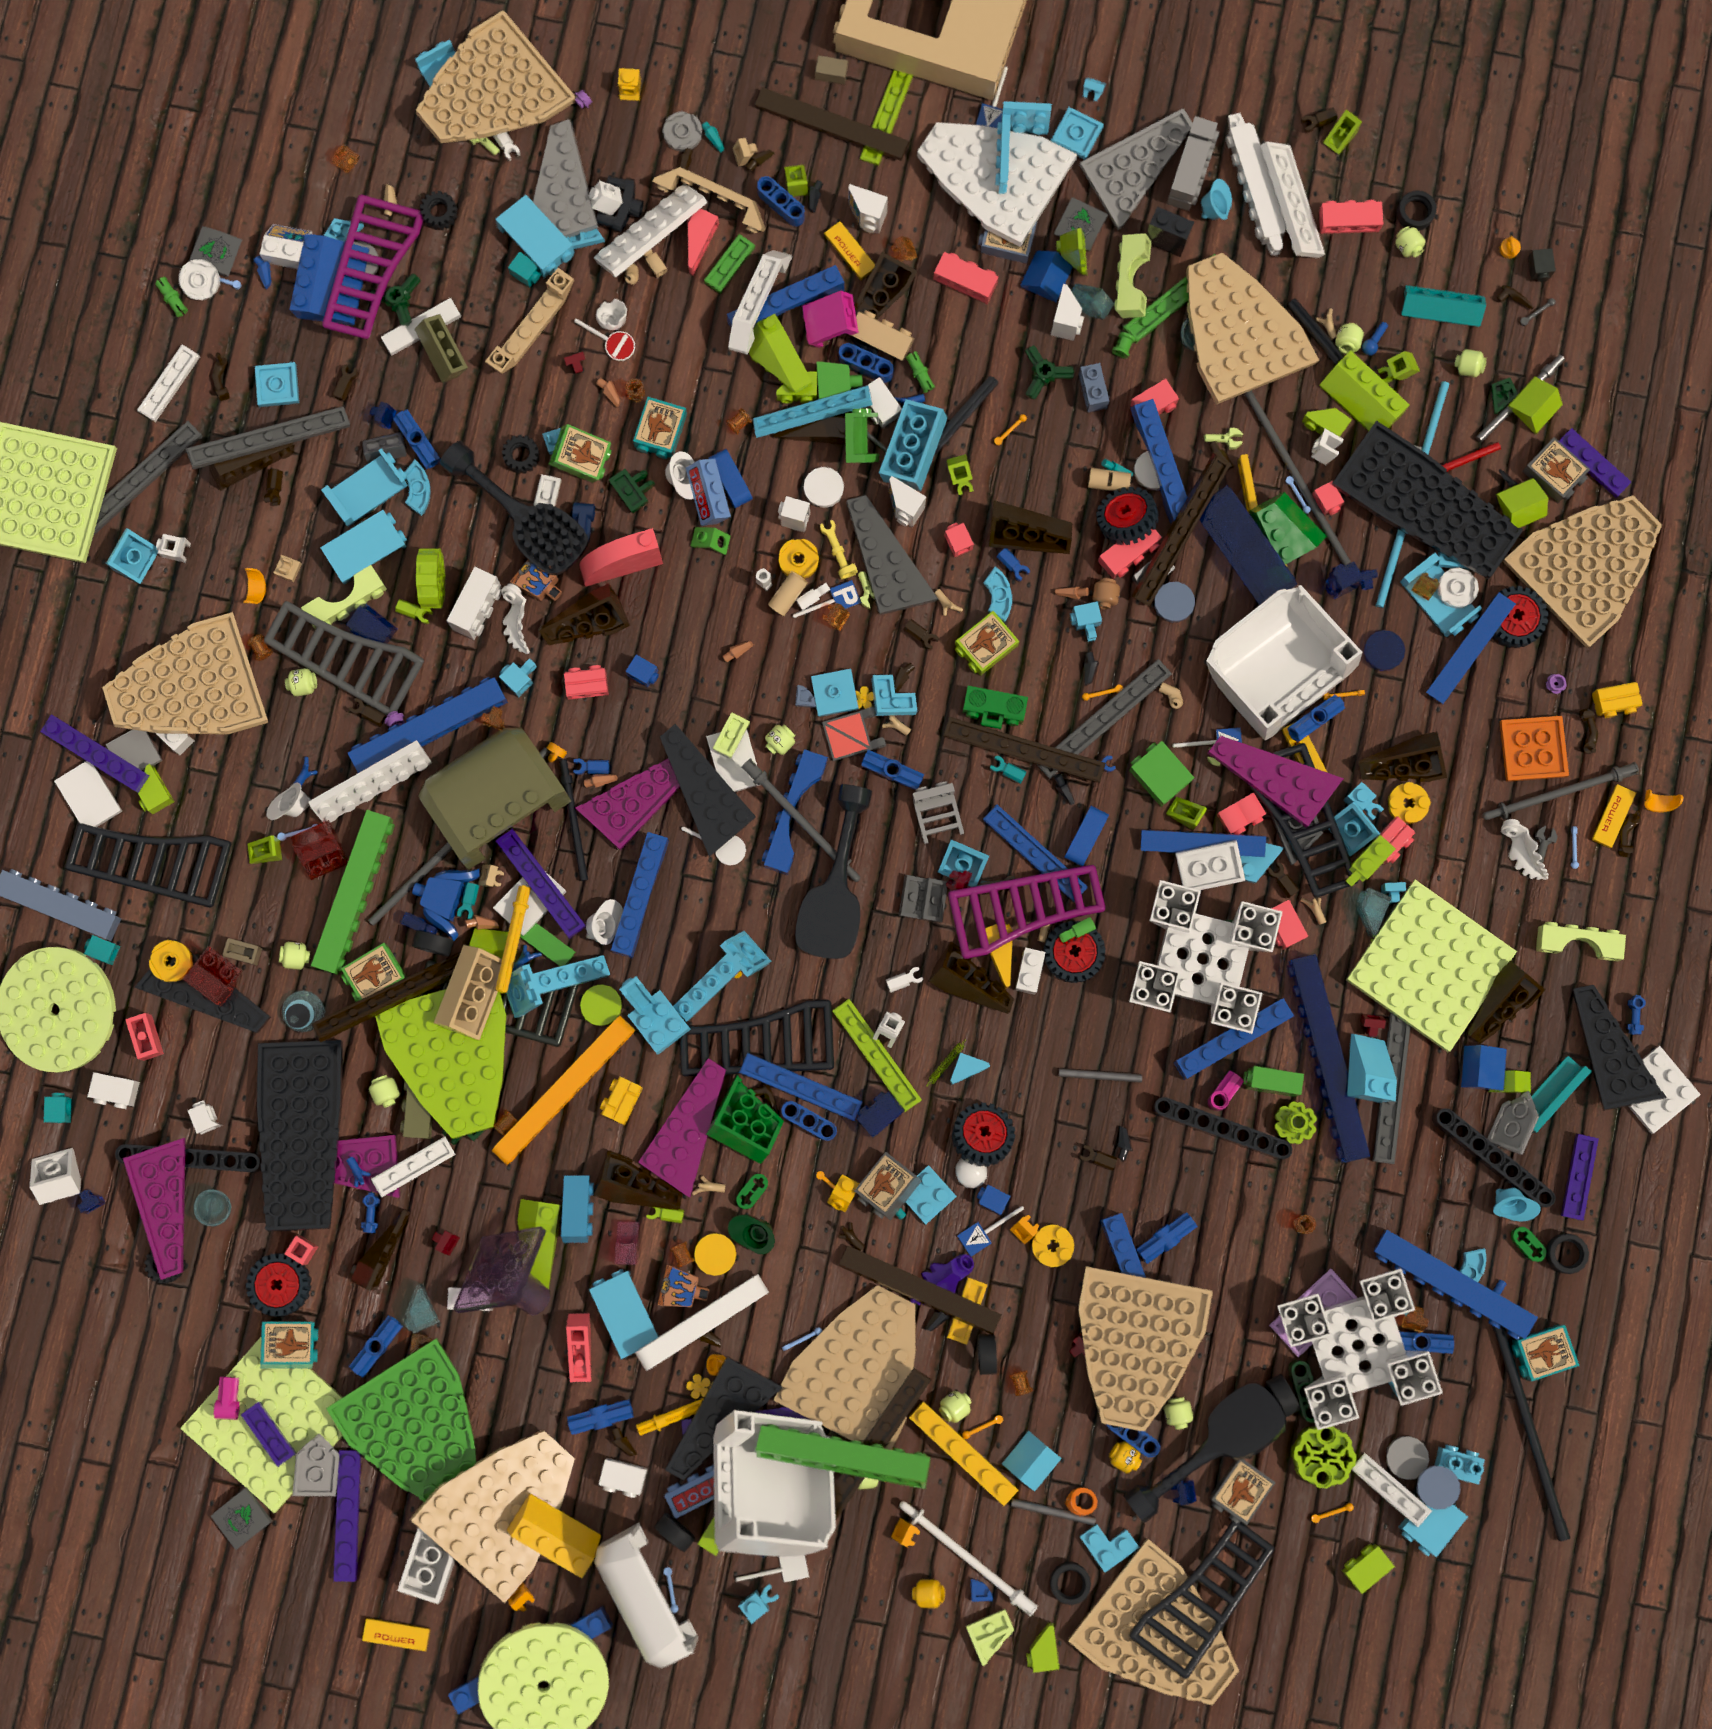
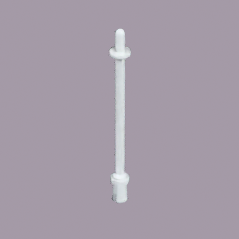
M900 1502V1508L913 1518L911 1521L912 1525L918 1522L1008 1595L1013 1606L1017 1605L1029 1617L1036 1611L1038 1605L1027 1598L1021 1589L1014 1590L923 1516V1509L918 1512L907 1502Z

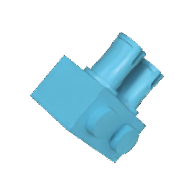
M1446 1445L1445 1448L1438 1447L1434 1466H1443L1450 1469L1458 1479L1479 1484L1481 1474L1484 1471L1485 1459L1479 1458V1453L1466 1450V1454L1458 1452V1447Z

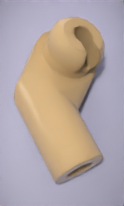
M633 263L625 269V281L628 284H635L639 279L638 267Z
M1162 682L1159 692L1168 695L1172 708H1180L1183 705L1180 690Z

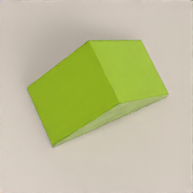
M1345 110L1323 143L1337 154H1340L1357 134L1362 121L1348 110Z
M805 166L785 167L788 193L793 197L808 195Z
M1176 797L1166 814L1189 829L1194 830L1207 808Z
M268 836L248 843L250 864L282 860L280 840L275 836Z
M1505 1071L1504 1091L1488 1090V1092L1525 1093L1529 1091L1531 1093V1072Z

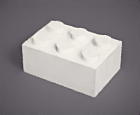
M474 567L447 619L452 630L475 640L476 636L481 635L484 629L482 624L486 618L491 616L493 611L492 605L502 594V586L496 576Z
M419 1527L397 1591L439 1604L443 1599L455 1559Z

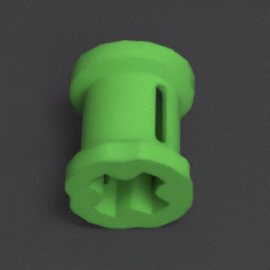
M1120 332L1119 340L1116 347H1113L1112 353L1120 358H1128V352L1131 345L1135 343L1136 338L1126 332Z

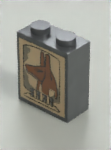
M1553 437L1522 472L1530 479L1534 478L1538 485L1559 503L1563 498L1566 501L1575 492L1572 488L1576 484L1581 486L1588 478L1586 473L1590 469Z
M885 1152L855 1189V1192L859 1195L857 1199L866 1207L870 1204L875 1208L873 1212L881 1219L887 1217L891 1221L922 1181L890 1154Z
M1244 1459L1234 1460L1209 1498L1214 1501L1211 1505L1220 1512H1223L1224 1509L1231 1514L1229 1518L1234 1522H1243L1247 1525L1276 1482Z

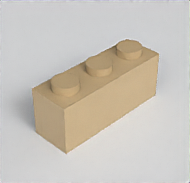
M867 310L864 313L858 312L856 319L859 333L852 336L900 360H905L915 339L911 337L912 332L901 328L899 331L893 328L894 324L885 319L881 322L875 319V314Z

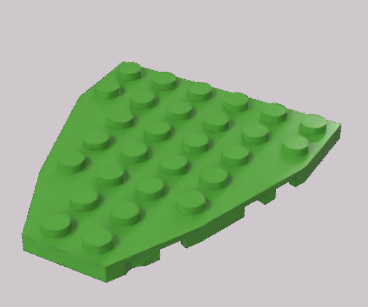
M437 1338L326 1408L349 1446L360 1452L366 1460L377 1466L383 1474L400 1488L411 1492L424 1502L440 1484L450 1481L458 1476V1473L468 1470L476 1463L475 1440L460 1375Z

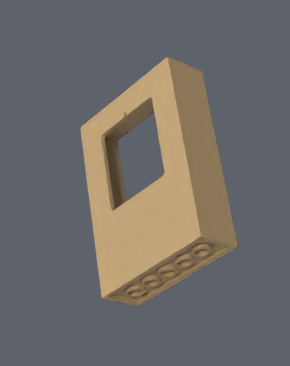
M847 0L846 5L842 4L839 14L841 16L840 22L836 21L833 30L835 34L833 43H836V52L993 100L1027 0H952L939 38H933L869 18L868 13L873 0Z

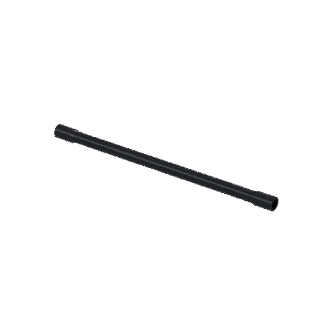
M1492 1325L1553 1519L1557 1539L1559 1542L1569 1540L1570 1534L1559 1506L1505 1327L1501 1325L1500 1329Z

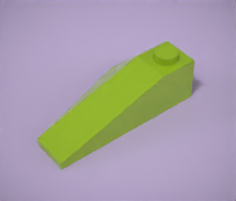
M1077 228L1060 235V241H1056L1057 253H1061V256L1079 273L1087 276L1085 235L1082 229Z
M773 314L757 322L753 328L755 339L748 352L752 360L761 364L767 372L775 375L781 383L794 393L811 386L813 382L777 316Z
M524 1199L520 1201L517 1221L528 1286L549 1289L563 1205Z

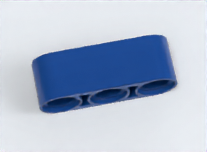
M764 176L760 178L757 183L760 199L790 225L800 226L803 224L805 219L803 205L771 177ZM764 186L771 187L769 191L762 190ZM778 199H784L786 202L783 204H778L776 201ZM799 212L800 215L793 217L791 213Z
M845 343L839 348V362L849 365V369L874 380L880 377L883 383H887L892 379L893 365L890 361L850 343ZM845 352H850L853 356L850 358L843 357V354ZM863 360H868L871 362V364L869 366H863L861 365V362ZM886 368L889 370V373L881 374L879 370Z
M727 449L708 457V459L716 460L723 489L734 508L753 500Z
M1091 805L1064 858L1083 866L1109 814Z
M788 1101L782 1106V1115L786 1120L824 1141H831L836 1137L837 1130L832 1122L793 1101ZM789 1105L797 1108V1113L793 1117L785 1114V1109ZM808 1115L815 1118V1124L811 1127L803 1124V1119ZM824 1126H831L834 1131L832 1136L824 1137L821 1133Z
M1106 1424L1110 1430L1143 1455L1154 1457L1159 1453L1160 1445L1158 1441L1148 1433L1137 1430V1437L1130 1440L1127 1438L1129 1428L1112 1427ZM1148 1441H1152L1155 1445L1154 1450L1150 1453L1144 1450V1445Z

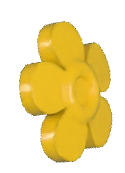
M863 686L860 692L856 691L859 709L862 707L865 709L872 707L870 701H874L873 692L869 693V688Z
M696 1374L693 1376L694 1382L689 1381L686 1385L688 1390H693L691 1397L694 1399H698L700 1393L704 1397L708 1391V1388L705 1387H708L711 1383L708 1378L702 1380L701 1375Z

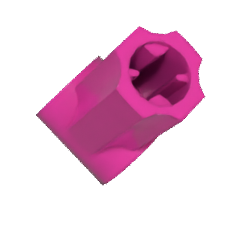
M1229 1070L1208 1098L1210 1109L1221 1111L1226 1108L1244 1080ZM1214 1096H1220L1223 1099L1222 1106L1214 1104Z
M220 1377L218 1399L214 1405L215 1419H238L240 1404L237 1401L238 1377Z

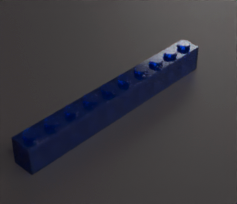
M1313 954L1290 960L1287 972L1290 978L1293 977L1294 986H1292L1295 998L1298 997L1299 1016L1304 1018V1035L1306 1038H1309L1311 1045L1308 1046L1309 1054L1315 1060V1076L1320 1078L1321 1082L1319 1087L1322 1099L1325 1098L1327 1104L1325 1114L1327 1119H1331V1136L1333 1139H1336L1338 1145L1335 1148L1336 1155L1339 1160H1342V1163L1370 1157L1355 1098L1347 1096L1348 1071L1317 956Z

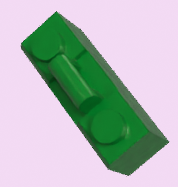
M968 686L963 713L969 718L978 719V716L982 717L981 726L1001 729L1003 721H1006L1007 725L1018 726L1024 722L1028 697ZM987 715L998 717L999 720L988 719Z

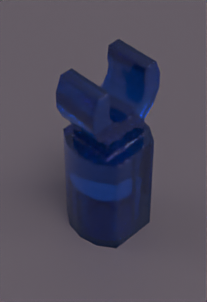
M408 912L404 914L401 924L414 930L437 934L439 930L427 924L426 920Z

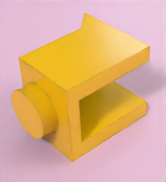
M619 68L618 86L620 100L639 101L641 86L639 69Z

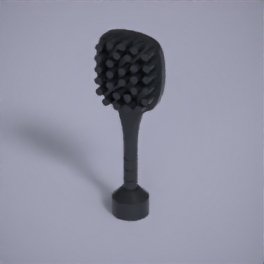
M462 441L455 442L446 450L440 460V466L452 476H469L506 510L514 522L512 533L514 542L522 555L530 563L544 573L559 575L578 561L587 548L588 538L584 529L571 516L552 504L538 503L535 506H528L508 495L474 466V451Z
M840 784L837 802L845 811L835 861L826 881L820 886L813 887L805 896L796 923V943L802 951L810 955L826 959H842L852 952L856 943L860 926V906L857 896L848 888L847 865L857 814L869 808L873 792L870 789Z
M1251 1383L1231 1393L1212 1411L1207 1422L1208 1437L1191 1457L1153 1487L1136 1485L1123 1495L1143 1523H1146L1158 1513L1159 1498L1201 1466L1222 1456L1233 1460L1251 1459L1253 1455L1260 1453L1277 1440L1281 1433L1286 1431L1285 1414L1269 1391L1259 1384Z

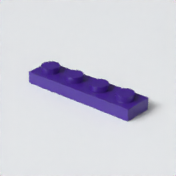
M1572 428L1560 439L1559 442L1590 469L1587 473L1615 498L1631 483L1625 475Z
M1576 1134L1561 1212L1563 1217L1584 1221L1599 1138Z

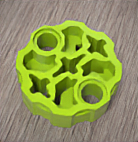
M419 548L416 559V587L418 603L421 608H443L445 601V568L441 548Z
M1317 1426L1306 1427L1298 1433V1438L1291 1447V1457L1296 1473L1302 1479L1319 1488H1329L1336 1484L1341 1485L1349 1478V1473L1356 1464V1454L1353 1450L1352 1440L1346 1433L1334 1428V1426L1327 1427L1330 1431V1437L1326 1440L1321 1438V1431L1323 1429L1318 1430ZM1309 1441L1311 1446L1317 1447V1449H1311L1307 1442ZM1303 1448V1450L1307 1451V1454L1301 1458L1298 1455V1451H1302ZM1324 1452L1333 1457H1325L1322 1460V1458H1319L1314 1454H1323ZM1341 1456H1349L1348 1460H1340ZM1316 1460V1463H1309V1461ZM1330 1462L1336 1463V1465L1340 1468V1470H1338L1335 1465H1329V1463H1330ZM1324 1471L1326 1479L1324 1482L1318 1483L1317 1474Z

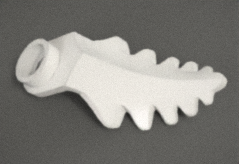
M507 584V586L502 588L501 593L503 598L512 604V607L503 620V625H507L504 635H510L507 641L509 644L513 642L512 647L514 649L519 648V652L529 654L530 650L526 646L521 632L523 629L521 619L524 616L526 599L521 595V590L516 585Z
M1515 819L1504 821L1501 832L1512 839L1509 859L1517 860L1515 869L1524 868L1522 875L1527 876L1530 874V879L1536 877V880H1547L1549 874L1546 873L1547 869H1544L1545 865L1539 862L1542 856L1535 852L1538 849V844L1530 837L1528 828L1522 826Z

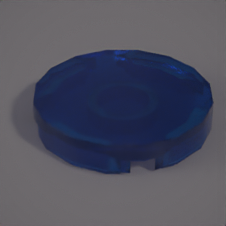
M1377 631L1365 642L1364 657L1376 670H1392L1404 659V642L1400 636L1392 631Z

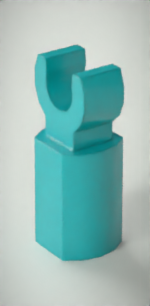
M995 756V760L1000 763V766L994 767L991 765L990 770L1002 772V775L1021 784L1027 771L1009 762L1006 764L1002 757Z
M466 882L461 900L463 905L457 911L458 917H461L462 912L467 910L469 912L468 919L473 918L472 906H475L479 885Z

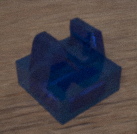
M380 402L379 407H372L369 414L375 416L374 421L381 427L390 429L396 410L388 403Z
M1377 569L1352 573L1353 581H1360L1362 590L1373 589L1372 578L1378 577Z
M86 1189L79 1193L83 1203L77 1206L81 1213L88 1214L106 1204L102 1196H94L91 1190L88 1191Z
M1193 1480L1180 1482L1171 1489L1177 1490L1179 1493V1497L1173 1498L1174 1503L1189 1505L1197 1501Z

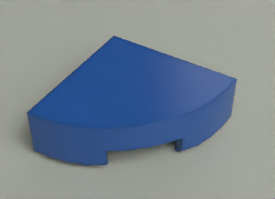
M970 1579L972 1602L993 1601L991 1591L986 1584L977 1579Z

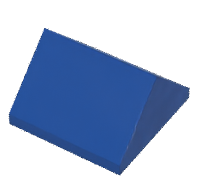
M1036 251L1020 287L1053 302H1057L1063 284L1066 283L1073 266L1056 251Z
M1484 1045L1464 1046L1461 1087L1504 1091L1507 1049Z

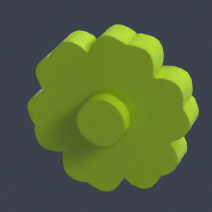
M1290 1102L1288 1107H1280L1275 1114V1119L1278 1122L1274 1125V1129L1280 1138L1286 1137V1141L1290 1144H1301L1303 1139H1311L1316 1132V1127L1313 1124L1317 1118L1311 1108L1305 1109V1105L1302 1102Z

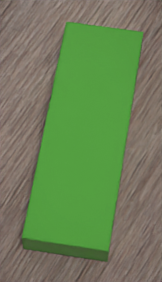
M738 234L704 279V283L721 294L755 249V244Z
M537 923L524 936L520 934L523 940L559 966L567 965L576 953Z

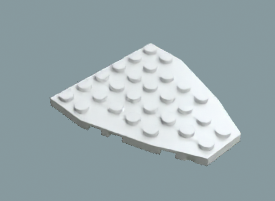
M936 123L918 150L917 157L922 163L926 164L928 171L931 174L934 173L938 178L940 186L959 205L962 203L972 217L975 216L981 221V226L984 229L1021 247L1075 162L1077 154L1043 137L1010 131L1007 192L999 194V186L995 185L996 173L1000 172V169L996 168V157L1000 156V151H997V139H1001V135L997 134V128L981 125Z

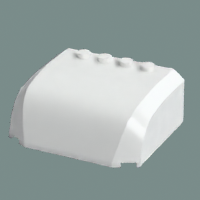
M1300 585L1297 588L1278 590L1215 640L1206 663L1219 689L1264 740H1267L1350 675L1359 666L1362 651Z
M734 1410L716 1425L713 1437L715 1543L718 1550L753 1555L791 1557L807 1555L826 1549L828 1540L836 1528L833 1472L756 1456V1446L761 1426L775 1425L782 1430L796 1429L800 1433L809 1434L813 1432L820 1434L821 1437L829 1438V1436L826 1437L821 1426L823 1423L821 1421Z
M637 1523L601 1543L597 1548L595 1565L644 1660L649 1664L662 1668L692 1654L699 1637L689 1619L677 1624L639 1550L649 1541L640 1524Z

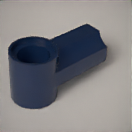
M574 502L572 518L584 529L587 534L588 543H590L591 525L595 517V504Z

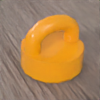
M1512 236L1506 238L1500 245V253L1507 259L1515 258L1521 250L1520 242Z
M550 742L547 746V749L551 751L548 756L550 763L554 762L558 756L564 759L567 751L553 742Z
M712 1354L708 1357L706 1367L710 1375H717L725 1360L724 1355Z

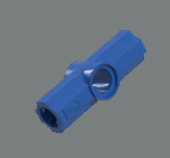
M405 410L396 414L393 418L394 422L424 467L429 469L436 466L441 459L410 412ZM416 436L422 437L418 443L412 442Z
M1334 694L1288 727L1289 736L1292 740L1300 742L1345 709L1343 700ZM1314 715L1318 717L1319 722L1314 719Z
M871 750L867 751L861 767L913 790L919 788L924 777L923 773ZM895 766L898 768V773L891 775L887 772V768Z
M1186 1212L1171 1224H1167L1155 1232L1153 1237L1139 1246L1136 1251L1144 1262L1148 1264L1164 1251L1167 1252L1176 1246L1180 1239L1197 1228V1225Z
M388 1315L349 1367L352 1371L364 1378L379 1357L386 1352L387 1347L403 1328V1325ZM375 1340L381 1344L379 1352L372 1350L371 1346Z
M1399 1331L1405 1351L1453 1354V1335ZM1419 1336L1425 1339L1426 1343L1423 1348H1419L1416 1345V1339Z
M624 1400L608 1406L607 1404L589 1409V1411L568 1416L567 1419L569 1429L573 1435L591 1429L605 1428L611 1426L612 1423L633 1418L634 1415L630 1400Z

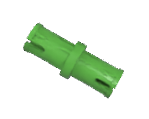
M160 278L162 283L157 280L155 285L163 294L164 301L171 306L176 316H183L181 311L186 314L188 309L180 300L179 293L173 290L167 278Z
M917 351L907 355L906 360L914 372L912 375L914 378H917L923 393L933 390L935 385L932 383L927 373L928 369L924 367Z

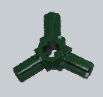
M411 274L401 286H393L385 291L380 302L386 303L387 307H392V310L397 312L402 326H409L412 323L408 311L410 294L421 282L420 278L415 274ZM371 290L369 293L375 294L376 290Z
M1030 346L1025 350L1033 365L1032 371L1034 372L1032 375L1033 381L1026 391L1028 398L1035 400L1043 386H1047L1049 382H1054L1055 379L1074 378V367H1055V363H1051L1047 359L1043 360L1036 346ZM1042 370H1046L1047 375H1043Z

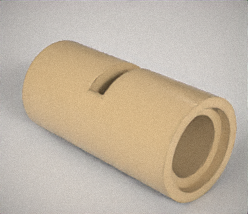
M1091 468L1088 488L1108 491L1118 490V492H1121V488L1125 487L1128 490L1131 473Z
M791 571L768 605L779 614L785 616L808 582L797 573Z

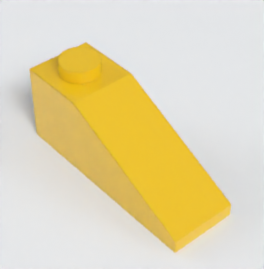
M997 924L985 928L989 944L1000 938ZM1010 924L1006 925L1007 934L1012 932ZM1012 941L989 953L1005 989L1010 987Z

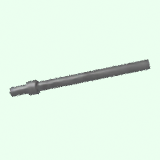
M1558 355L1550 364H1546L1541 369V373L1537 378L1543 381L1546 378H1550L1555 373V369L1565 361V358L1562 355ZM1508 406L1504 408L1476 436V439L1482 442L1513 411Z

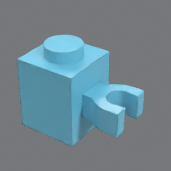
M1098 602L1074 606L1072 613H1070L1071 624L1076 626V631L1086 630L1088 642L1096 640L1095 627L1100 626L1102 623Z
M530 658L521 668L513 662L501 670L499 678L514 694L520 697L533 684L528 675L537 666Z
M1363 782L1357 785L1344 799L1348 805L1355 801L1362 811H1366V815L1371 821L1376 818L1372 814V809H1376L1379 813L1384 810L1380 805L1372 802L1376 795Z
M770 1583L764 1588L762 1594L756 1589L739 1603V1608L751 1624L769 1610L768 1602H774L780 1597L777 1593L773 1597L767 1595V1591L772 1588Z

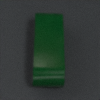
M1295 1360L1289 1364L1288 1373L1294 1395L1300 1406L1299 1414L1304 1420L1315 1422L1314 1417L1308 1418L1305 1411L1310 1407L1307 1396L1302 1397L1300 1394L1302 1386H1308L1314 1382L1311 1370L1306 1362ZM1299 1364L1304 1368L1301 1376H1297L1294 1372L1295 1367Z

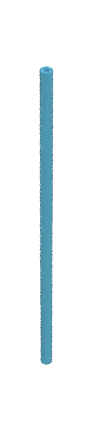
M1445 381L1441 382L1422 446V451L1428 455L1449 387V383ZM1399 529L1376 602V607L1384 608L1404 540L1405 532Z

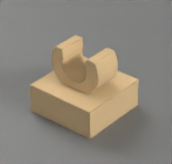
M746 138L738 139L733 147L738 166H745L751 156L758 151L756 144H747Z
M281 555L274 574L294 582L302 564L299 561Z
M483 865L478 885L485 887L501 886V883L495 881L496 875L504 876V873L497 871V866Z

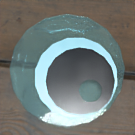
M298 991L288 996L282 1008L283 1020L287 1026L294 1031L303 1033L314 1030L311 1024L324 1018L325 1013L324 1004L321 999L308 991Z

